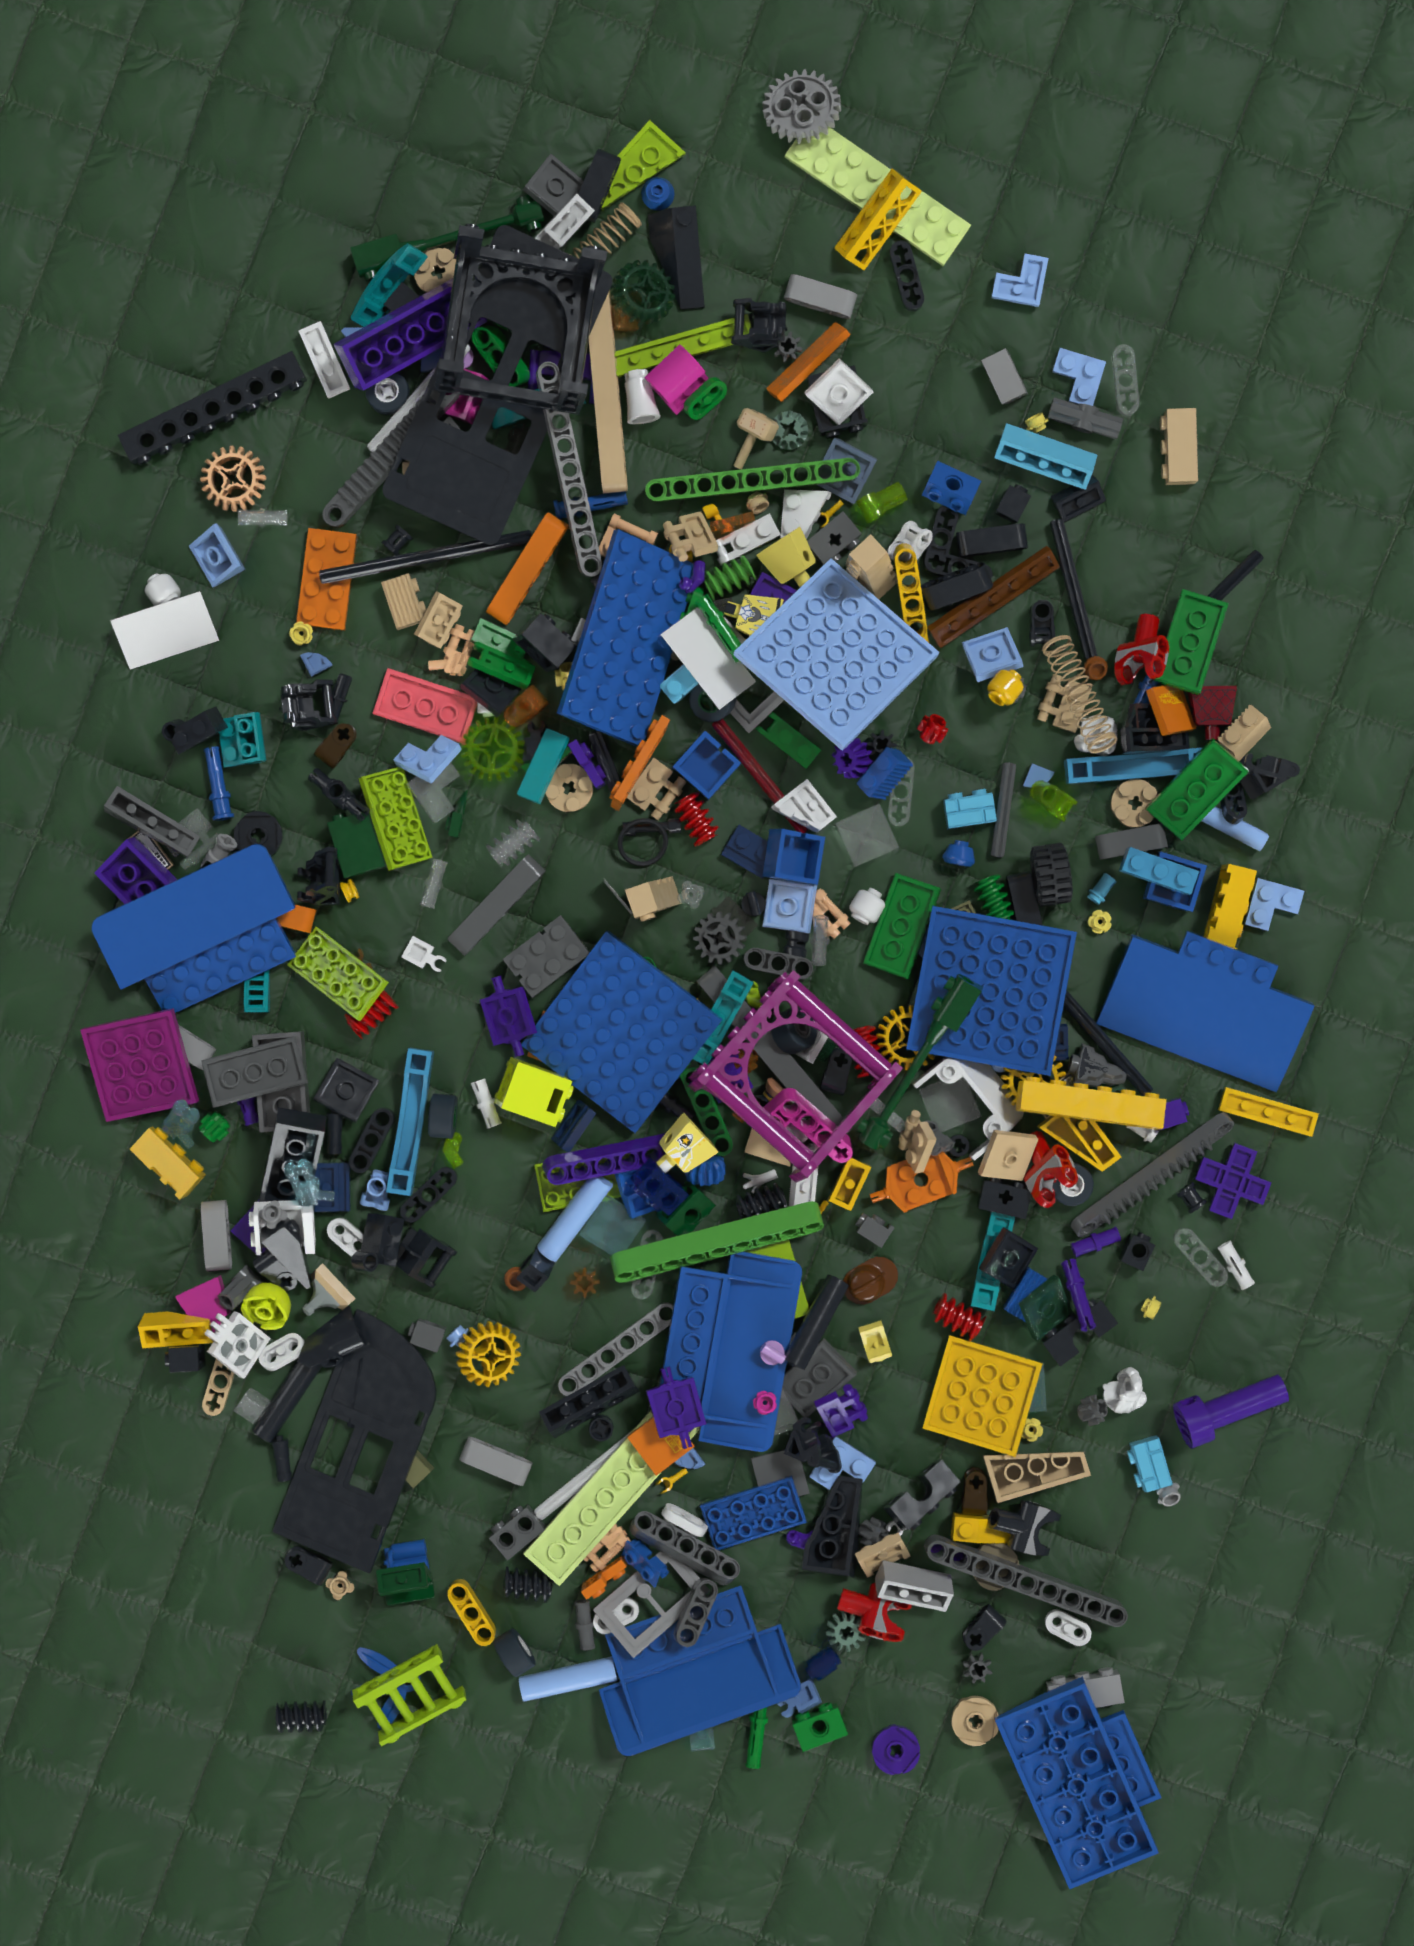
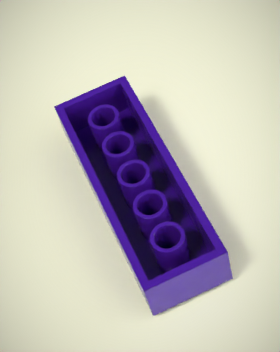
M453 278L333 344L355 388L364 391L443 347ZM480 318L475 328L488 322L487 319Z

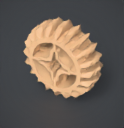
M230 446L229 453H227L222 447L220 448L221 456L213 452L212 456L215 460L212 462L206 459L205 462L210 468L201 469L204 474H208L207 477L200 478L202 483H208L202 487V490L204 492L211 491L207 495V499L210 501L216 498L214 501L216 507L220 506L223 502L222 509L224 511L229 509L230 504L233 512H237L238 504H240L243 510H246L245 502L248 501L253 506L255 502L251 498L253 496L259 499L262 497L257 492V489L265 490V486L259 483V481L266 480L265 475H259L265 468L264 466H256L260 462L258 457L251 460L253 457L252 451H248L244 455L243 447H239L236 453L235 447ZM231 460L240 461L239 464L236 463V465L231 469H226L221 466L225 462ZM247 465H249L252 471L251 486L243 479ZM216 472L223 476L220 493L215 486ZM224 473L232 474L233 476L237 473L236 477L243 485L238 482L230 484L231 481ZM235 489L246 491L239 497H226L228 493L231 494Z

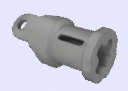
M219 834L216 838L217 843L204 857L201 868L206 861L214 863L227 857L237 847L235 839L227 834Z

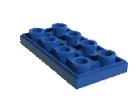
M792 1476L700 1504L713 1547L717 1550L807 1523Z

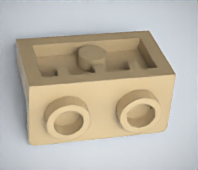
M435 592L414 635L441 649L448 641L449 632L453 624L458 621L463 606L445 595Z

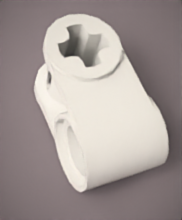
M913 521L906 522L888 548L889 557L894 561L893 551L895 547L899 544L907 543L914 548L918 560L931 543L932 532L928 529L919 528L917 523ZM902 552L898 559L900 561H908L911 558V554L909 552Z

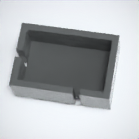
M562 915L543 928L546 933L542 934L539 931L503 959L516 977L519 975L523 977L519 981L532 998L584 960L590 953Z

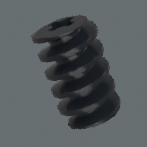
M773 1183L772 1191L767 1186H764L763 1194L756 1188L754 1190V1197L748 1191L745 1192V1200L739 1194L736 1195V1206L740 1219L752 1217L753 1214H762L763 1211L765 1213L771 1212L772 1208L778 1210L781 1206L784 1208L788 1207L783 1190L777 1183Z
M506 1566L503 1584L506 1598H509L513 1591L516 1599H519L520 1595L524 1593V1598L527 1601L531 1594H533L535 1602H538L541 1595L543 1596L544 1603L549 1601L553 1580L551 1578L548 1579L544 1572L541 1578H539L537 1570H534L530 1577L527 1569H524L522 1575H519L518 1568L515 1567L513 1573L510 1574L509 1568Z
M323 1700L321 1708H318L316 1701H313L311 1708L308 1707L307 1701H304L302 1708H299L297 1701H294L292 1708H289L287 1702H284L282 1709L279 1708L278 1702L276 1704V1726L279 1733H283L285 1727H287L289 1733H292L295 1726L300 1733L303 1732L305 1725L308 1732H312L314 1726H316L318 1732H321L324 1725L326 1726V1700Z

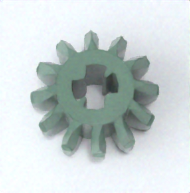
M842 1611V1617L839 1618L834 1613L833 1618L836 1622L827 1621V1626L832 1628L826 1630V1636H833L829 1640L830 1645L837 1643L836 1648L838 1651L842 1649L843 1645H846V1651L850 1652L851 1644L858 1649L860 1645L857 1640L865 1641L866 1639L858 1629L861 1617L855 1619L856 1615L853 1614L847 1617L846 1612ZM849 1626L851 1633L847 1632L846 1635H843L841 1628L846 1629Z

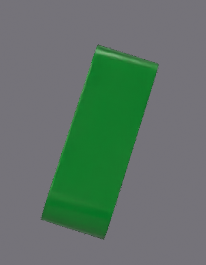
M488 324L478 327L473 331L472 341L495 373L501 361L499 351L503 355L509 341L497 325ZM485 331L487 332V334H488V336H489V340H488V341H487L486 338H485ZM521 358L515 369L517 380L512 376L508 386L518 387L524 385L530 378V372Z

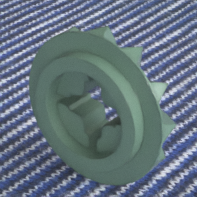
M786 411L779 413L773 418L778 423L779 428L772 441L778 447L785 450H793L805 442L808 436V425L801 414ZM795 422L793 430L798 436L788 434L783 439L785 429L782 425L789 426Z

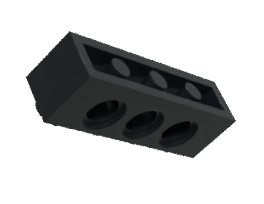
M622 1365L539 1411L549 1433L554 1438H557L635 1395L639 1390L627 1368Z

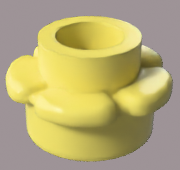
M1043 413L1031 416L1025 420L1026 430H1032L1033 433L1042 431L1046 428L1045 423L1048 422V418L1045 419Z
M299 621L290 629L289 635L297 645L308 644L313 638V629L309 624ZM300 631H303V636L299 634Z
M1096 910L1088 918V925L1097 934H1101L1103 931L1107 932L1112 925L1110 923L1111 916L1108 912ZM1099 919L1102 920V924L1098 923Z
M1155 1296L1152 1300L1147 1298L1141 1308V1311L1144 1312V1318L1149 1317L1152 1320L1155 1318L1161 1306V1302L1156 1300Z
M1027 1418L1022 1438H1026L1029 1442H1034L1038 1437H1041L1043 1434L1041 1422L1036 1418Z

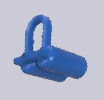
M425 1539L392 1544L390 1548L384 1549V1565L387 1568L425 1562L429 1569Z

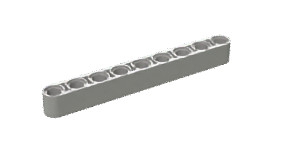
M545 362L537 369L536 380L539 391L547 393L556 392L558 394L561 375L555 363ZM548 367L553 370L554 377L552 380H545L542 377L541 371L543 368ZM543 409L578 569L583 576L593 577L601 572L602 560L569 413ZM554 416H561L564 419L565 424L563 428L558 429L553 426L552 419ZM559 440L569 442L570 449L567 453L559 451L557 447ZM565 464H572L574 466L575 474L572 477H568L563 473V466ZM575 487L580 491V499L578 501H573L569 498L568 491L570 488ZM577 511L585 514L586 521L583 525H578L574 522L573 516ZM582 535L588 536L591 540V545L588 549H584L579 545V538ZM587 559H592L596 563V570L593 573L587 572L584 568V563Z

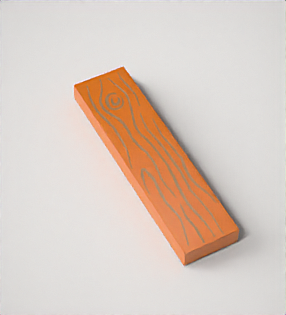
M834 322L766 390L780 402L783 401L851 334L846 328Z

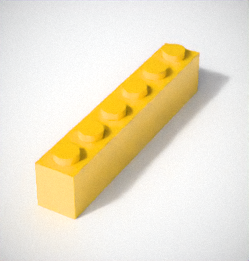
M1026 1077V1080L1019 1081L1015 1111L1156 1130L1163 1129L1166 1099H1159V1094L1145 1093V1096L1135 1095L1136 1091L1124 1089L1121 1090V1093L1112 1092V1088L1098 1086L1097 1090L1088 1089V1084L1074 1083V1086L1071 1087L1064 1086L1065 1082L1060 1080H1050L1049 1084L1042 1083L1041 1078Z

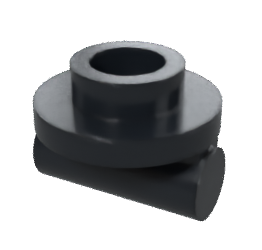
M755 891L746 893L741 902L743 911L752 917L760 915L766 905L764 897Z

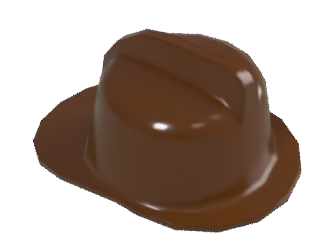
M874 1257L851 1269L843 1280L849 1285L845 1295L850 1301L864 1305L889 1293L898 1281V1271L895 1264L885 1257Z

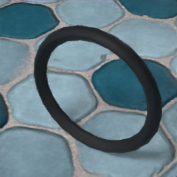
M646 818L636 819L629 822L621 830L617 843L618 851L622 858L632 865L649 866L659 861L665 854L668 846V836L665 829L658 822ZM641 823L655 826L663 836V846L659 854L653 859L644 862L629 858L624 852L622 845L625 833L632 826Z

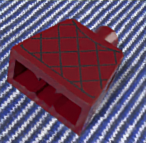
M1203 686L1200 695L1187 692L1195 726H1205V740L1210 741L1212 738L1218 740V737H1220V726L1231 725L1237 686Z

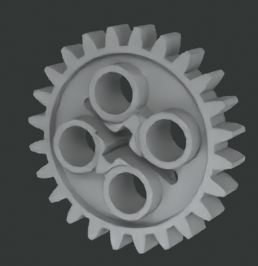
M804 69L802 75H798L797 71L794 70L793 77H789L785 73L784 81L776 78L777 86L769 85L770 93L764 94L765 101L762 102L763 115L766 119L767 127L771 126L773 134L778 132L780 139L787 135L789 143L793 138H797L798 144L801 143L802 138H806L807 142L810 143L811 136L819 140L820 132L828 135V127L835 128L834 120H839V112H841L840 94H838L837 86L833 87L831 79L825 82L824 74L817 78L816 71H813L811 75H807L806 69Z

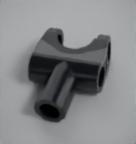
M1021 1500L1017 1513L994 1508L989 1514L988 1526L990 1529L1010 1534L1007 1547L1031 1555L1048 1556L1051 1548L1040 1543L1038 1538L1039 1530L1045 1523L1060 1521L1061 1514L1041 1504Z

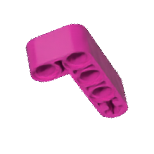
M793 1088L783 1089L763 1107L773 1117H776V1120L784 1127L792 1123L818 1147L837 1127L835 1123ZM788 1101H794V1102H795V1103L792 1104V1105H786V1104H785V1103L788 1102ZM805 1116H811V1117H812V1118H810V1119H808V1120H803V1119H802V1118L805 1117ZM822 1131H828L827 1134H819ZM845 1134L838 1142V1147L836 1148L835 1146L828 1154L834 1161L839 1163L847 1162L853 1154L850 1137Z

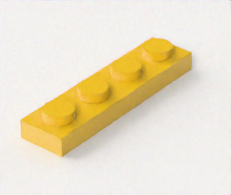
M1224 1087L1218 1110L1311 1137L1313 1136L1319 1115L1315 1112Z

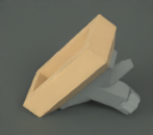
M322 1263L310 1275L313 1294L309 1303H306L302 1309L307 1316L313 1314L316 1309L325 1306L344 1310L356 1298Z

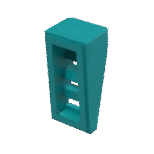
M270 969L264 971V976H254L244 981V1012H270ZM251 981H264V984L251 985ZM251 990H263V995H251ZM251 1000H263V1005H251Z

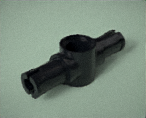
M319 768L313 770L316 776L310 773L308 780L322 790V794L329 798L336 808L348 810L359 821L365 819L362 813L368 816L370 809L356 799V795L347 788L343 781L334 778L330 779ZM339 792H342L340 796L335 797Z

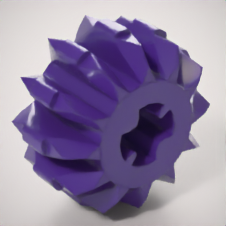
M855 738L843 751L834 746L836 752H833L831 755L836 759L832 765L838 766L837 774H844V778L848 779L862 777L869 768L868 765L873 762L869 758L873 751L866 750L867 743H861L860 738Z

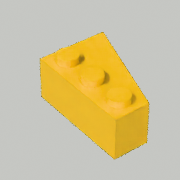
M1050 1116L1037 1126L1102 1172L1122 1158L1095 1121Z
M149 1127L130 1150L150 1170L152 1169L161 1177L159 1180L164 1185L168 1183L176 1191L175 1196L179 1200L187 1197L206 1176L203 1172L204 1167L195 1159L190 1161L185 1156L186 1151L179 1144L175 1143L173 1145L167 1140L168 1134L160 1127L156 1129Z

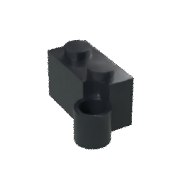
M213 707L186 722L181 719H175L165 723L162 727V735L166 740L172 741L179 755L227 729L228 726L217 707ZM172 725L176 727V728L174 729V730H175V733H174L173 730H172Z
M368 1213L361 1251L353 1254L351 1259L352 1267L356 1270L367 1272L374 1271L378 1265L396 1267L404 1219Z

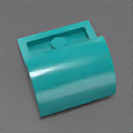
M260 712L223 718L228 726L227 729L219 733L224 767L257 764L267 761Z

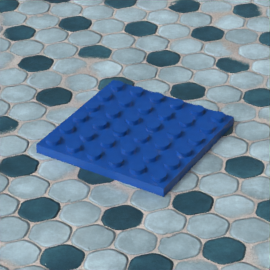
M933 906L906 1049L919 1052L925 1042L933 1018L932 1015L935 1012L931 1009L938 996L943 999L947 992L943 987L950 976L955 978L957 974H961L984 988L958 1031L955 1032L948 1028L929 1054L1051 1076L1077 932Z
M607 930L535 1025L537 1033L528 1035L521 1046L556 1073L570 1079L574 1087L636 1133L723 1019Z

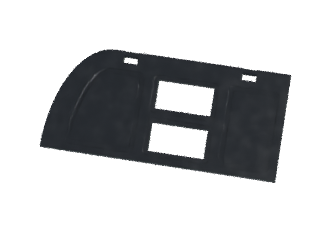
M357 1309L354 1321L365 1338L366 1346L348 1355H343V1361L335 1366L272 1532L366 1573H371L385 1532L390 1524L425 1432L428 1419L433 1411L437 1388L427 1361L417 1348L410 1344L406 1337L384 1321L363 1310ZM363 1358L355 1406L352 1409L351 1405L353 1404L359 1359ZM421 1411L424 1413V1416L419 1426L415 1422ZM330 1415L348 1423L350 1418L352 1419L351 1424L355 1425L336 1478L311 1468ZM369 1432L394 1442L375 1494L349 1484ZM376 1525H380L381 1529L376 1539L372 1536Z

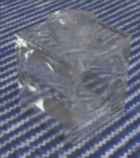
M250 1388L234 1412L255 1424L271 1400Z

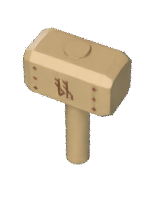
M749 408L742 410L737 421V426L748 432L733 465L741 470L756 439L770 442L774 439L779 428L777 422L768 418L765 414Z

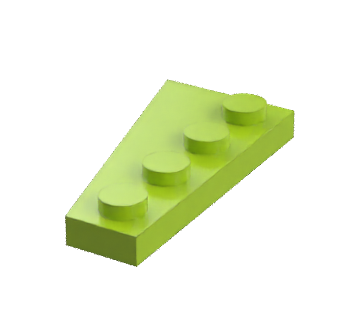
M649 120L618 154L621 162L601 209L604 210L686 155V152Z

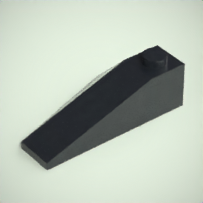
M696 205L673 207L648 215L650 241L680 309L705 308Z
M838 1476L828 1496L826 1505L815 1523L816 1526L805 1544L802 1570L854 1578L857 1561L855 1553L858 1552L863 1479Z

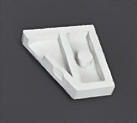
M784 490L780 538L800 527L807 539L812 531V525L817 522L821 515L820 510L826 499H830L831 492Z
M808 779L771 807L774 811L816 833L837 817Z

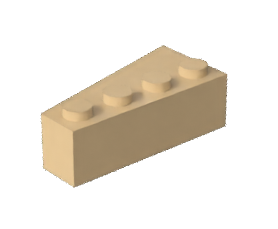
M871 534L848 555L845 564L847 567L846 571L853 578L858 579L876 598L880 599L897 584L896 573L892 570L894 568L890 563L891 560L888 552Z
M673 876L646 882L625 890L634 918H640L642 922L656 918V912L682 904Z
M1082 1451L1017 1454L1016 1457L1007 1454L983 1455L997 1503L1091 1476L1085 1454Z

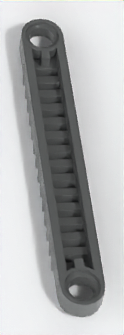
M432 390L427 403L435 406L440 393ZM459 394L445 395L436 415L438 420L460 397ZM421 400L416 402L415 407L409 410V413L403 417L400 423H397L396 428L390 431L389 436L383 439V442L377 446V449L370 454L369 458L364 460V464L357 468V471L351 475V478L344 483L343 487L338 489V493L323 509V519L327 524L333 527L345 525L386 480ZM334 508H339L342 512V516L338 521H332L330 518V512Z
M1225 1112L1213 1117L1077 1216L1071 1223L1073 1231L1078 1237H1084L1104 1223L1110 1225L1112 1217L1118 1219L1120 1211L1126 1213L1127 1206L1133 1208L1135 1206L1134 1201L1141 1202L1143 1194L1150 1196V1189L1158 1190L1157 1184H1166L1165 1178L1173 1179V1173L1177 1172L1180 1174L1182 1166L1188 1168L1190 1160L1196 1162L1197 1155L1205 1156V1149L1213 1150L1212 1144L1233 1128V1120Z

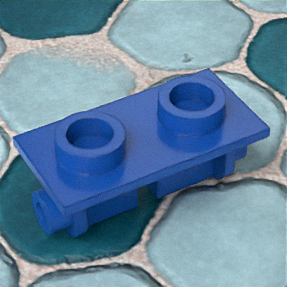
M633 1539L631 1542L627 1540L622 1556L629 1565H632L641 1574L644 1580L648 1581L655 1588L659 1577L664 1578L669 1573L667 1565L657 1556L649 1560L648 1557L652 1555V1551L641 1540Z

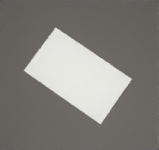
M200 591L110 620L130 669L219 641Z
M697 607L663 632L661 636L720 710L756 681L741 661L735 663L711 625H707V619Z

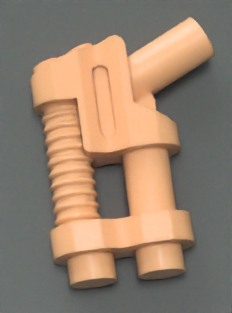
M458 624L451 628V638L448 646L443 649V652L446 654L444 659L428 661L429 670L444 669L445 673L456 676V674L457 676H463L467 669L468 658L473 650L474 643L470 642L474 630L469 629L467 633H464L465 627ZM460 639L466 640L462 653L456 651Z
M820 888L816 891L812 921L814 923L817 921L826 930L824 933L828 937L831 936L835 939L841 933L838 928L841 926L845 929L851 923L848 921L849 917L847 914H843L832 900L827 897V893ZM828 910L837 919L834 924L824 915Z
M615 1524L583 1560L588 1562L591 1559L593 1563L590 1567L595 1572L599 1569L603 1570L606 1564L624 1548L626 1541L629 1540L631 1542L630 1538L627 1537L626 1530H623L622 1526L617 1527V1524ZM605 1545L608 1550L599 1558L596 1553Z

